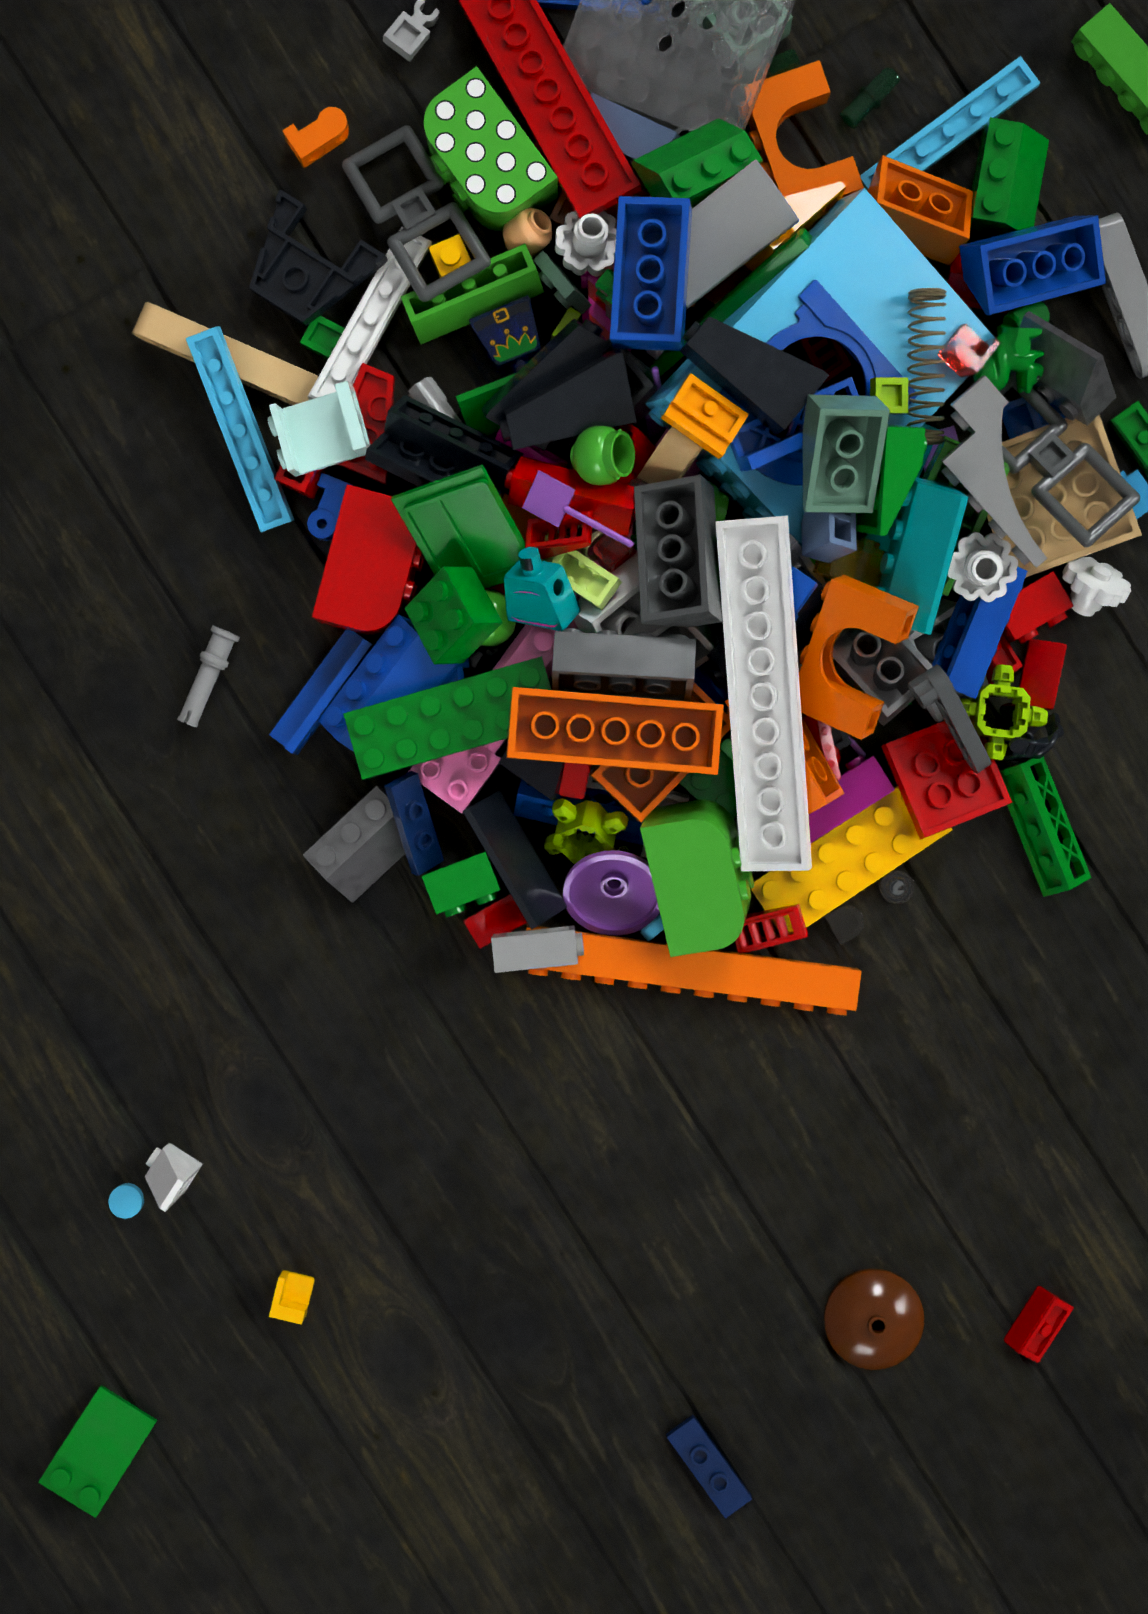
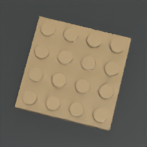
M1100 415L1088 426L1077 419L1070 420L1064 418L1068 423V427L1058 438L1071 451H1074L1082 443L1090 444L1120 474ZM1048 424L1004 441L1002 445L1016 457L1051 425ZM1085 459L1049 490L1051 495L1086 530L1090 529L1123 499ZM1030 463L1018 473L1012 474L1009 472L1007 475L1010 493L1019 516L1032 539L1047 557L1037 568L1031 562L1024 566L1017 558L1018 567L1028 571L1026 577L1142 536L1132 508L1093 545L1083 547L1033 497L1031 493L1032 487L1043 476ZM988 514L987 519L990 522L992 518ZM1007 535L1003 538L1011 544V549L1016 546ZM1010 550V553L1008 555L1016 557L1015 554Z

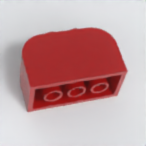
M347 484L312 618L319 623L351 630L367 636L383 635L398 614L401 616L405 615L406 610L404 608L417 595L418 586L415 585L414 579L416 571L422 573L426 559L391 501L393 496Z

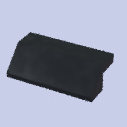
M404 395L388 410L384 433L366 449L365 460L418 487L483 464L502 499L507 490L505 488L506 476L512 468H516L520 457L524 453L513 450L512 447Z
M501 791L463 810L464 815L531 930L567 908L563 897Z

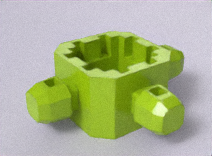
M996 665L991 679L994 684L982 686L976 699L960 698L978 736L988 738V742L985 743V750L990 760H1003L1007 749V744H1004V740L1010 741L1015 737H1021L1027 732L1028 727H1041L1047 723L1048 711L1044 708L1030 706L1031 697L1024 688L1010 686V683L1014 682V670L1010 665ZM989 695L1013 699L1012 705H1015V710L1013 711L1012 721L1014 723L1010 730L994 729L986 726L983 716L986 711L985 699L989 698Z
M558 799L552 806V813L558 820L556 831L545 839L544 848L551 855L563 853L574 864L593 853L616 850L614 848L616 834L626 829L628 817L622 811L608 813L597 802L586 800L573 805L567 799ZM577 829H580L582 832L588 831L589 834L585 836L583 833L577 834L576 832Z

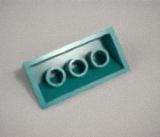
M916 477L898 512L897 519L894 520L889 530V539L891 541L888 553H884L881 558L880 572L882 576L879 587L876 586L875 588L918 605L919 609L911 629L931 635L969 497L948 483Z

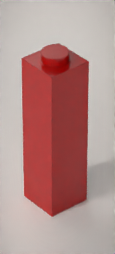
M523 456L520 457L516 468H512L508 472L505 480V488L510 489L508 504L523 507L537 472L540 470L575 489L569 507L578 512L591 510L593 512V520L621 535L628 536L635 519L634 486L619 482L608 485H592L584 481L575 470Z

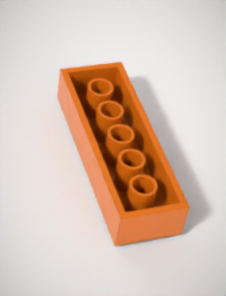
M512 687L506 758L718 775L724 705Z

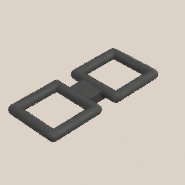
M405 125L342 162L344 172L375 223H382L395 215L399 217L404 229L390 236L387 244L422 302L435 298L490 266L491 259L459 205L455 202H450L435 211L428 200V196L443 188L444 181L436 172L434 164L410 126ZM405 142L428 181L381 207L358 168ZM451 219L475 259L427 285L404 245Z
M1010 372L1007 385L999 391L1002 395L1012 387L1017 391L1015 372ZM1033 387L1029 394L1023 390L1019 394L1051 426L1016 457L1002 445L1003 460L1008 464L1009 472L1012 474L1018 473L1030 463L1043 476L1032 487L1031 493L1033 497L1083 547H1090L1139 503L1140 495L1090 444L1082 443L1074 451H1071L1058 438L1067 429V421ZM970 427L967 428L970 433L973 432ZM1084 459L1123 497L1088 530L1049 492Z

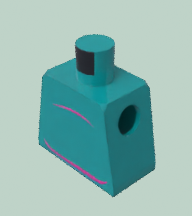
M524 548L518 553V562L504 576L507 619L512 622L563 631L581 612L565 569L558 563L541 561L538 548Z

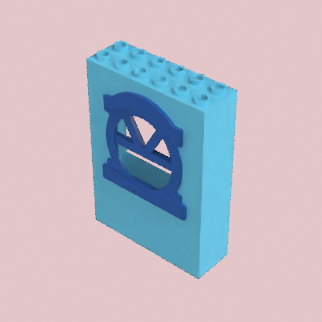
M865 188L839 199L808 231L812 235L809 247L722 322L779 350H783L795 341L809 337H824L835 340L860 365L865 380V396H870L871 378L907 377L909 381L913 378L922 377L907 371V368L912 364L920 363V361L910 359L907 354L912 350L921 348L910 345L907 340L914 335L922 334L913 332L908 328L911 322L920 320L908 314L911 308L919 306V304L912 303L908 299V292L918 288L944 289L947 291V296L944 299L922 302H944L947 304L946 306L927 307L914 310L911 313L928 317H945L946 320L923 322L911 327L927 331H945L946 334L925 336L911 341L925 345H944L946 348L911 354V356L945 360L946 362L910 369L917 372L945 375L944 378L925 379L910 383L922 387L944 388V392L910 397L921 401L943 403L975 370V365L980 362L982 356L989 355L991 345L995 340V337ZM688 358L645 403L651 410L649 412L650 417L659 426H666L670 430L672 426L663 421L661 416L665 413L686 377L692 373L747 412L749 415L744 423L756 419ZM908 386V395L914 392L923 391ZM908 400V409L919 405H925L913 403ZM806 405L804 408L802 421H804ZM940 406L922 408L910 412L932 416ZM889 414L888 425L906 426L909 422L924 418L913 417L908 414ZM925 422L911 425V427H922ZM761 424L756 428L763 430L764 425ZM749 430L738 435L745 454L756 449L760 435ZM766 439L764 446L773 441ZM730 444L720 459L702 449L696 458L698 460L696 462L697 467L706 476H713L721 484L719 490L729 494L730 501L734 502L736 500L744 509L742 514L746 519L788 515L789 533L802 547L801 522L804 515L803 448L754 470L742 472Z

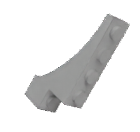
M982 376L950 404L955 410L950 415L963 431L970 427L973 432L941 460L946 466L941 472L954 487L961 483L969 492L966 495L969 497L968 503L977 513L984 509L990 515L992 520L988 525L1001 540L1007 535L1016 546L1011 551L1025 566L1031 562L1037 568L1047 557L1032 539L1019 516L1010 493L1004 469L1002 416L1003 408L1009 402L986 376Z

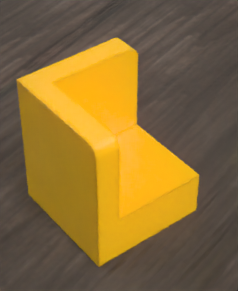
M283 1270L277 1281L269 1317L302 1325L307 1315L315 1282L314 1277Z

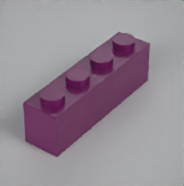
M863 754L845 764L848 770L841 774V779L838 781L845 794L809 814L810 843L895 790L874 756L864 758Z

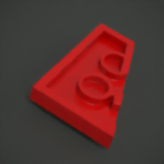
M362 363L353 387L355 388L369 441L372 444L384 433L387 412L393 406L395 377ZM365 456L337 464L387 485L388 471L366 461Z

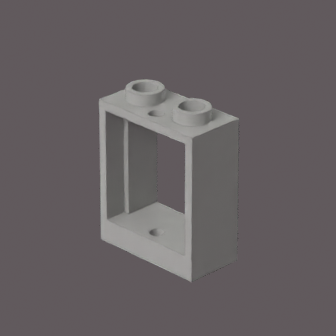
M575 925L496 933L491 938L495 973L578 964V956L584 955L582 933H575Z

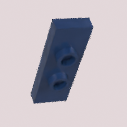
M409 771L384 787L411 873L419 876L443 862L444 858L418 773Z
M694 1415L666 1434L667 1439L725 1519L752 1500L750 1492Z

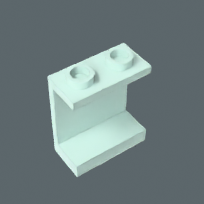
M348 381L334 384L336 389L334 393L283 409L276 403L269 405L272 416L268 417V424L274 437L278 436L281 449L277 450V456L283 470L287 469L288 472L297 477L366 455V449L371 444L355 388Z

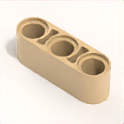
M671 427L636 479L645 485L683 478L703 448Z

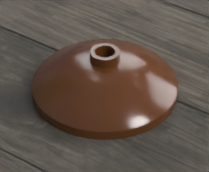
M864 1269L846 1276L831 1291L824 1309V1327L833 1349L845 1361L863 1369H886L904 1361L917 1347L924 1330V1310L916 1291L901 1276L883 1269ZM876 1320L883 1321V1326L879 1330L872 1329V1323Z

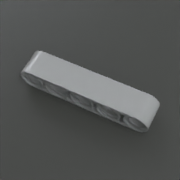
M1117 212L1099 219L1106 284L1101 286L1135 375L1141 379L1148 376V284L1125 222Z

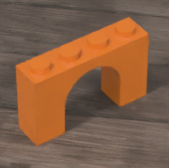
M820 60L746 85L742 89L741 100L737 101L742 120L748 119L751 128L748 136L763 159L761 166L784 197L837 182H842L846 186L842 198L864 188L853 156L823 167L805 169L790 163L778 148L776 131L783 121L795 114L824 105L828 101L831 91Z
M842 575L826 583L821 594V600L824 601L821 611L816 614L810 626V632L813 633L810 643L805 646L799 659V663L802 664L799 672L801 712L862 740L874 733L884 701L849 686L841 679L833 662L835 641L845 628H857L897 644L908 639L919 606L847 575Z

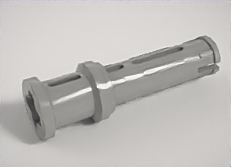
M214 625L211 627L213 634L207 648L200 653L202 664L180 716L177 718V720L183 723L187 722V725L196 728L220 670H225L228 667L229 662L227 658L234 642H238L240 639L239 636Z

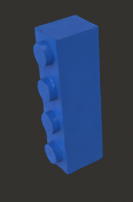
M1017 567L1016 580L1006 583V594L999 598L996 597L992 602H985L980 597L974 601H968L962 595L959 596L932 663V666L938 664L944 670L957 693L976 699L984 683L991 660L997 651L1002 633L1009 622L1015 601L1022 590L1027 570Z

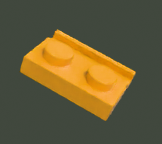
M690 373L680 386L665 413L661 416V419L720 459L749 414Z

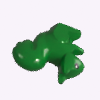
M1002 327L1001 334L998 335L991 345L989 356H982L980 362L976 363L973 374L974 382L982 376H986L998 391H1001L1008 383L1010 372H1015L1017 392L1022 393L1024 390L1025 393L1029 394L1033 385L1044 374V367L1034 361L1044 356L1045 353L1031 349V340L1040 336L1042 329Z

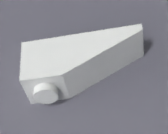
M168 1143L162 1150L157 1147L146 1162L150 1169L145 1175V1179L161 1210L166 1212L185 1193L203 1165L171 1143Z

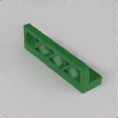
M1044 756L1040 759L1030 758L1019 764L999 770L1013 802L1007 805L1043 897L1071 890L1092 878ZM1033 765L1039 777L1038 782L1035 780L1030 768ZM1045 799L1048 800L1051 807L1050 813L1045 806ZM1058 830L1063 837V844L1060 843L1057 836ZM1070 861L1073 863L1078 875L1076 877L1073 876L1070 869Z

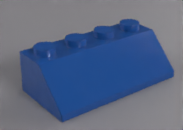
M1098 215L1072 216L959 246L964 281L986 315L1000 313L1106 284Z
M398 614L318 721L338 742L354 752L343 713L444 685L460 664H433L411 620Z

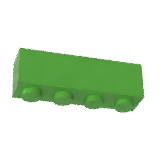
M1109 3L1078 30L1071 42L1074 45L1076 54L1082 60L1088 61L1092 65L1100 82L1112 88L1118 95L1121 106L1125 110L1133 112L1140 120L1141 128L1148 135V46Z
M526 244L490 258L491 264L488 268L427 302H422L415 291L400 296L420 344L422 345L482 319L481 317L484 318L492 314L496 308L510 307L517 304V302L521 303L544 293L538 271Z

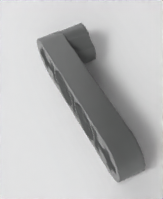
M936 664L910 681L908 688L923 709L934 702L936 703L958 748L971 769L978 774L992 765L989 755L944 670Z

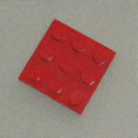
M945 721L881 746L920 840L1013 803L995 760H991L992 765L976 774L964 759ZM979 737L985 748L986 738Z

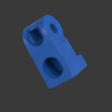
M321 473L317 486L323 489L324 493L317 510L309 516L307 526L313 536L319 540L328 541L332 540L346 486L351 484L325 473Z

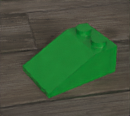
M900 425L887 426L873 513H856V531L887 536L923 465V457L927 449L925 428Z
M101 1385L38 1483L96 1518L151 1432L157 1419Z

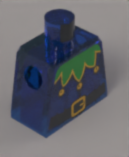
M528 295L469 319L473 334L498 373L512 368L514 374L517 373L541 350Z

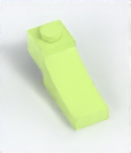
M545 535V541H548V535ZM577 550L541 560L562 565L573 592L600 610L604 609L622 583L618 577Z

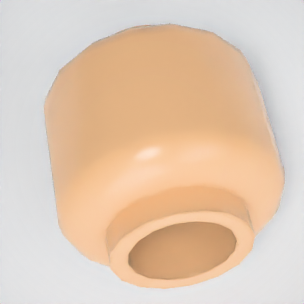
M528 208L503 226L502 232L506 248L511 250L526 244L531 257L536 256L552 240V224L547 214L539 209Z

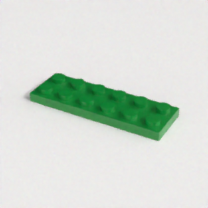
M542 656L343 713L362 780L507 739L512 687L551 690Z

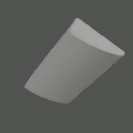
M756 159L692 208L687 308L799 222V218Z

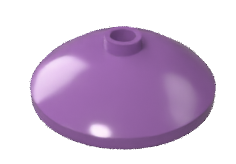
M616 850L593 853L578 861L569 870L565 878L563 900L567 906L568 913L578 924L595 933L613 936L631 934L647 926L660 913L648 861L635 854Z

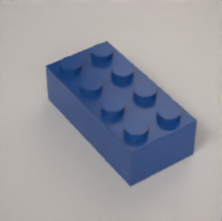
M619 196L610 341L613 348L680 351L684 346L682 336L685 333L692 223L690 198Z

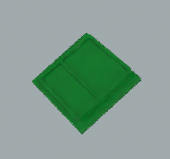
M483 464L397 494L391 499L434 575L443 566L473 567L484 589L504 583L505 574L518 562V553L525 548V541Z

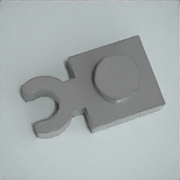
M425 0L416 1L412 16L403 11L383 35V42L409 62L429 39L430 31L427 28L434 26L438 20L439 10L437 8L431 15H424L421 12L424 8Z

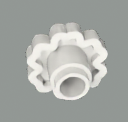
M605 211L599 214H586L581 219L577 217L575 212L568 213L565 217L564 225L559 226L555 234V252L564 256L563 266L568 270H572L578 276L588 271L592 276L598 277L608 268L612 270L615 259L617 231L615 228V218Z
M972 532L967 537L958 539L956 543L957 551L953 553L947 575L955 579L952 586L954 592L962 595L968 601H974L980 597L985 602H992L996 597L1004 596L1007 592L1006 583L1013 582L1017 578L1018 560L1016 557L1008 555L1011 550V544L1004 539L1001 540L995 533H990L983 537L978 532Z
M1081 557L1069 561L1062 571L1063 580L1071 584L1072 592L1070 598L1074 605L1072 609L1083 616H1093L1095 612L1101 610L1102 606L1117 607L1119 603H1125L1131 592V584L1122 578L1123 575L1120 571L1107 563H1098L1091 557Z

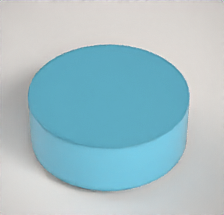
M660 913L653 921L640 930L641 935L647 941L653 939L664 929Z
M131 1183L119 1185L109 1196V1208L119 1218L127 1219L135 1216L144 1205L142 1190Z

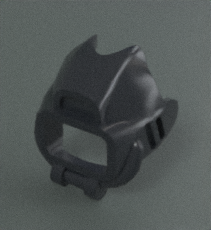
M1005 703L1000 707V714L1004 718L1003 724L1000 727L1002 730H1010V727L1013 726L1012 717L1015 705H1012V703ZM1057 713L1048 714L1045 725L1048 737L1034 740L1033 736L1043 727L1041 726L1028 727L1027 732L1021 737H1015L1010 741L1004 740V744H1007V749L1003 760L1026 761L1030 758H1042L1053 748L1057 738L1064 735L1063 727L1059 724V715Z

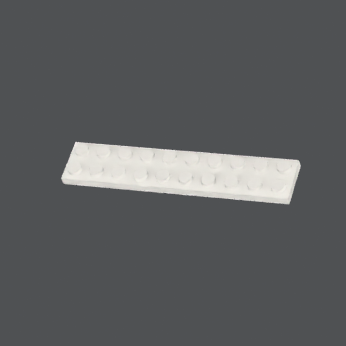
M788 515L715 521L739 850L742 864L741 871H809L812 868Z

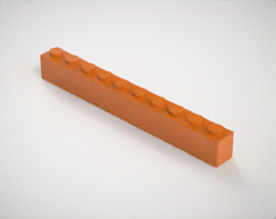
M527 925L526 930H531L529 925ZM537 926V927H535V928L532 929V930H535V929H544V928H549V927ZM575 931V933H582L584 955L578 956V964L528 969V974L548 976V970L561 972V978L570 980H581V975L594 976V982L614 985L615 979L628 981V987L647 989L648 984L661 985L660 991L680 994L681 988L693 989L695 996L714 998V992L728 994L727 1000L747 1002L748 997L761 998L760 1004L780 1007L781 1001L794 1003V1009L813 1011L814 1006L827 1007V1013L844 1016L847 1015V1010H857L862 973L858 968L746 953L739 954L738 952L723 950L670 957L667 943Z

